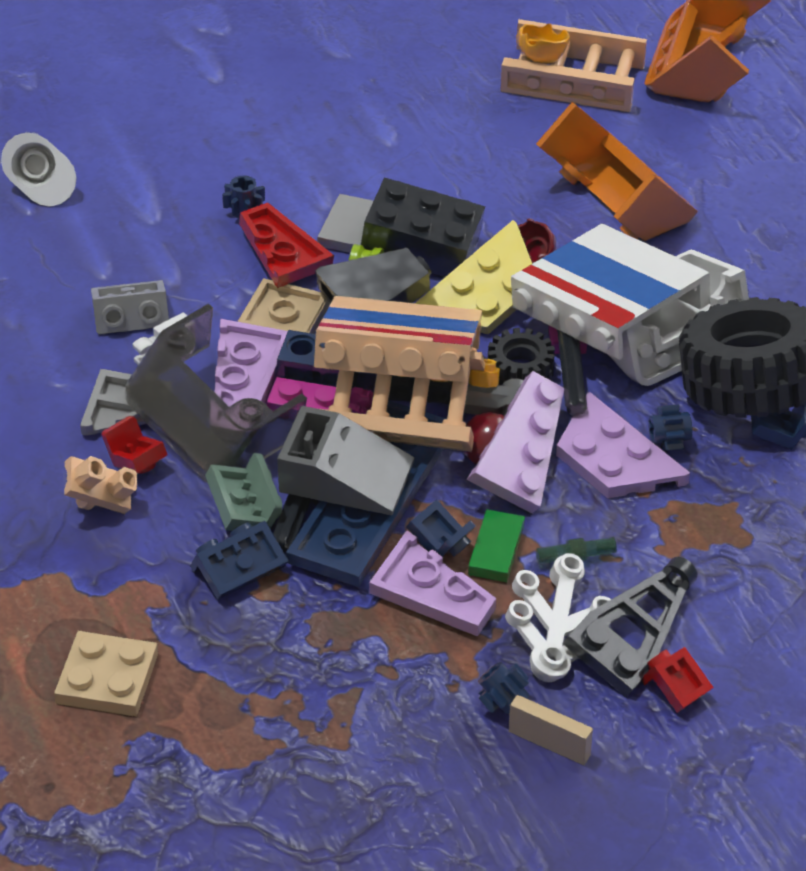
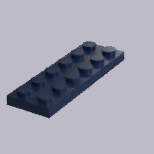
M388 400L386 412L390 414L389 417L404 419L405 415L409 414V406ZM425 412L424 415L428 419L427 422L443 423V420L447 419ZM389 442L414 457L413 466L393 515L319 501L286 552V557L289 560L288 564L360 587L444 448Z

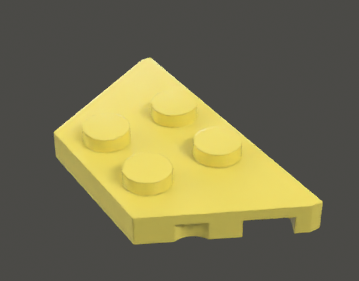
M512 220L415 304L482 310L481 333L489 334L517 310L513 308L511 276L532 264L517 223Z

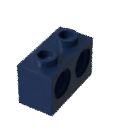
M288 330L277 358V377L336 387L339 370L314 367L316 334ZM320 343L321 347L324 348L325 343ZM354 371L352 389L355 386L359 372Z

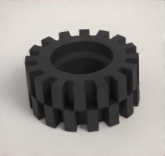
M513 328V334H510L508 330H504L501 337L498 335L494 336L493 343L490 342L488 345V359L496 361V367L500 369L498 385L502 386L509 379L524 380L532 371L552 381L555 356L554 346H551L552 341L549 338L544 339V334L539 331L536 335H532L533 329L526 328L525 333H520V328ZM523 359V360H528V361H530V362H528V363H516V362H513L512 360Z

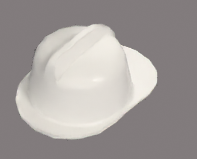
M26 132L15 135L6 143L2 150L1 165L5 175L31 200L39 205L52 207L62 204L71 197L76 187L77 179L74 166L47 139L38 134Z

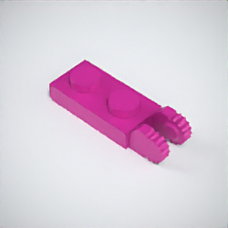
M277 377L267 400V412L296 418L301 406L329 410V406L334 403L336 387ZM358 387L351 389L348 408L352 409V413L366 414L367 410H370L372 407L374 393L371 390H363V388Z

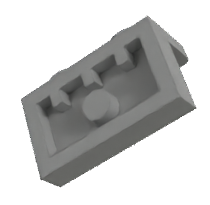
M163 280L91 288L96 332L98 334L149 329L169 320Z

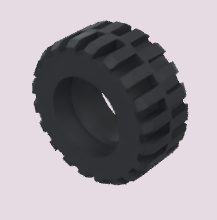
M759 297L743 301L735 299L728 301L727 304L710 306L706 312L700 311L684 326L679 336L683 387L687 395L701 408L707 411L714 410L718 415L727 416L732 414L737 418H747V415L766 417L769 413L777 412L781 414L788 412L791 407L798 408L806 403L805 306L799 307L796 302L789 300L782 302L779 298L770 297L768 300L759 299Z

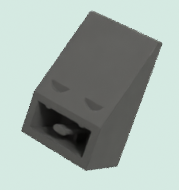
M301 406L277 458L279 492L393 515L413 466L414 457L340 413Z

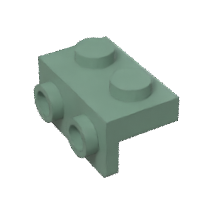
M253 453L246 468L210 465L205 477L225 530L233 531L245 523L250 522L254 526L263 521H266L271 529L275 520L281 515L282 499L277 493L271 472L267 468L263 455Z

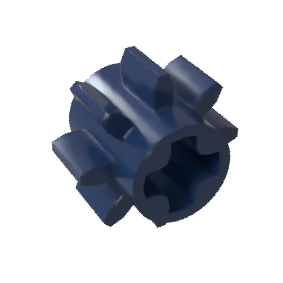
M237 176L231 180L230 184L224 185L225 193L222 194L223 208H231L232 216L240 218V212L262 205L263 201H265V187H256V179L250 176Z
M679 404L657 407L658 415H651L648 420L651 442L654 444L661 443L663 451L684 449L683 441L691 440L693 433L689 412H680Z
M499 662L488 669L479 679L478 683L483 687L479 692V700L491 713L500 707L505 714H509L510 704L517 695L528 698L529 693L524 687L529 684L527 681L529 677L517 663L508 669L503 662Z

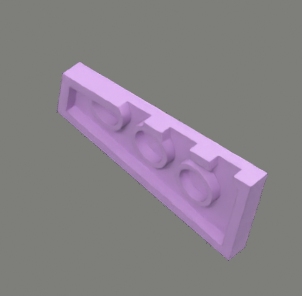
M220 319L218 360L211 414V436L248 443L276 379L277 358L288 331Z
M532 371L522 382L507 408V414L499 422L492 440L484 448L477 466L471 471L467 480L530 513L540 508L564 387Z

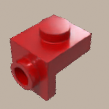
M132 416L124 418L104 430L101 434L113 466L118 468L126 467L135 470L137 474L152 470L156 466V462L168 456L164 443L143 436L137 419Z

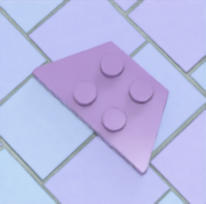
M591 392L586 394V411L583 414L577 413L573 416L557 444L556 456L607 498L626 496L631 492L644 493L655 491V485L659 483L675 481L677 487L689 484V471Z

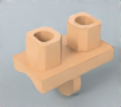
M70 456L65 461L67 483L64 495L75 498L79 508L90 510L97 505L123 514L131 510V494L137 489V473L135 470L123 467L119 471L106 468L101 459L89 456L86 460Z

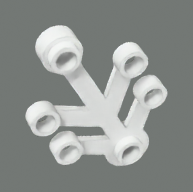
M565 554L558 557L550 570V580L556 586L552 609L537 590L539 578L535 573L528 570L519 571L512 583L514 593L522 597L524 601H513L505 614V618L509 625L518 630L532 649L530 655L531 670L537 678L545 682H554L564 677L571 667V662L579 659L566 646H562L564 636L570 634L590 611L611 600L605 596H598L593 600L590 608L568 616L573 590L579 586L585 574L583 561L574 554ZM515 612L522 614L524 617L517 615ZM533 613L547 630L546 640L530 621Z

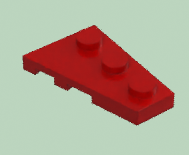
M268 202L240 212L239 225L277 288L313 275L315 270L322 266L333 264L334 255Z

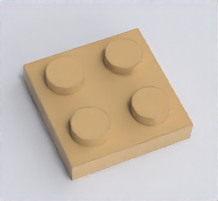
M77 631L54 692L56 704L137 717L158 656L157 643Z

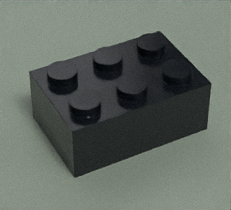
M384 177L364 221L361 245L366 250H373L374 248L384 249V253L408 248L415 258L420 256L425 260L431 270V274L446 277L473 254L480 237L486 206Z

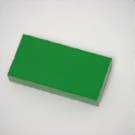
M486 509L469 562L468 575L501 582L508 581L524 529L525 516Z

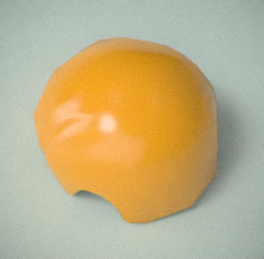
M551 23L543 27L524 24L516 35V44L520 52L527 59L544 64H551L557 61L564 54L570 41V35L566 29L556 34Z

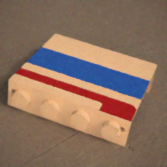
M335 296L316 329L314 367L468 383L471 349L474 347L478 350L480 345L482 310ZM320 343H325V347H321ZM463 356L465 361H460L459 357Z

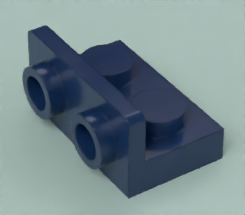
M266 521L254 526L250 522L245 523L234 529L230 533V538L218 543L217 539H212L196 549L197 554L190 567L194 573L201 571L217 600L285 567L289 560Z

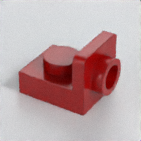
M685 646L672 655L666 649L648 661L647 665L650 667V670L643 675L644 677L641 680L644 685L654 680L677 713L714 688Z

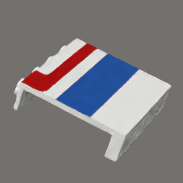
M600 224L512 275L513 308L620 360L623 358L622 332L676 299L698 309H702L710 304V272L607 225Z

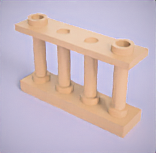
M519 19L517 24V33L518 30L524 24H533L538 27H543L546 25V23ZM552 24L553 31L556 34L566 29L570 35L568 46L564 54L557 61L551 64L531 62L522 53H520L518 59L504 57L501 65L500 92L630 112L633 103L635 78L628 77L631 68L644 69L647 39ZM566 58L586 60L583 69L563 67ZM598 63L618 65L615 75L596 72Z
M472 347L470 353L469 375L470 369L484 371L485 368L482 352H477V349ZM461 356L459 357V360L465 361V358ZM339 370L334 403L329 406L327 411L342 414L388 442L472 452L474 435L471 427H467L466 423L463 422L468 383L453 381L447 419H444L443 423L427 422L428 419L424 417L430 379H414L409 414L405 415L404 419L389 417L390 414L386 412L392 375L377 374L371 410H367L366 414L352 413V409L348 408L354 371Z

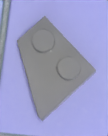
M100 369L80 425L81 434L92 435L102 433L128 416L135 417L138 425L164 421L174 393L173 382Z

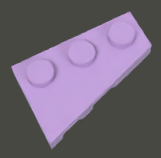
M408 530L369 582L370 594L475 636L480 634L496 610V598L464 573H455L443 564L442 556L434 550L428 552L417 544V537Z

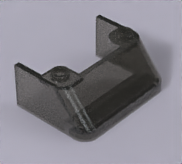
M209 303L160 332L128 379L125 389L127 404L205 482H207L205 475L211 464L246 468L253 453L262 454L265 459L280 450L287 439L301 406H306L307 397L301 393L274 411L262 401L254 398H244L228 406L184 363V361L210 346L213 307Z

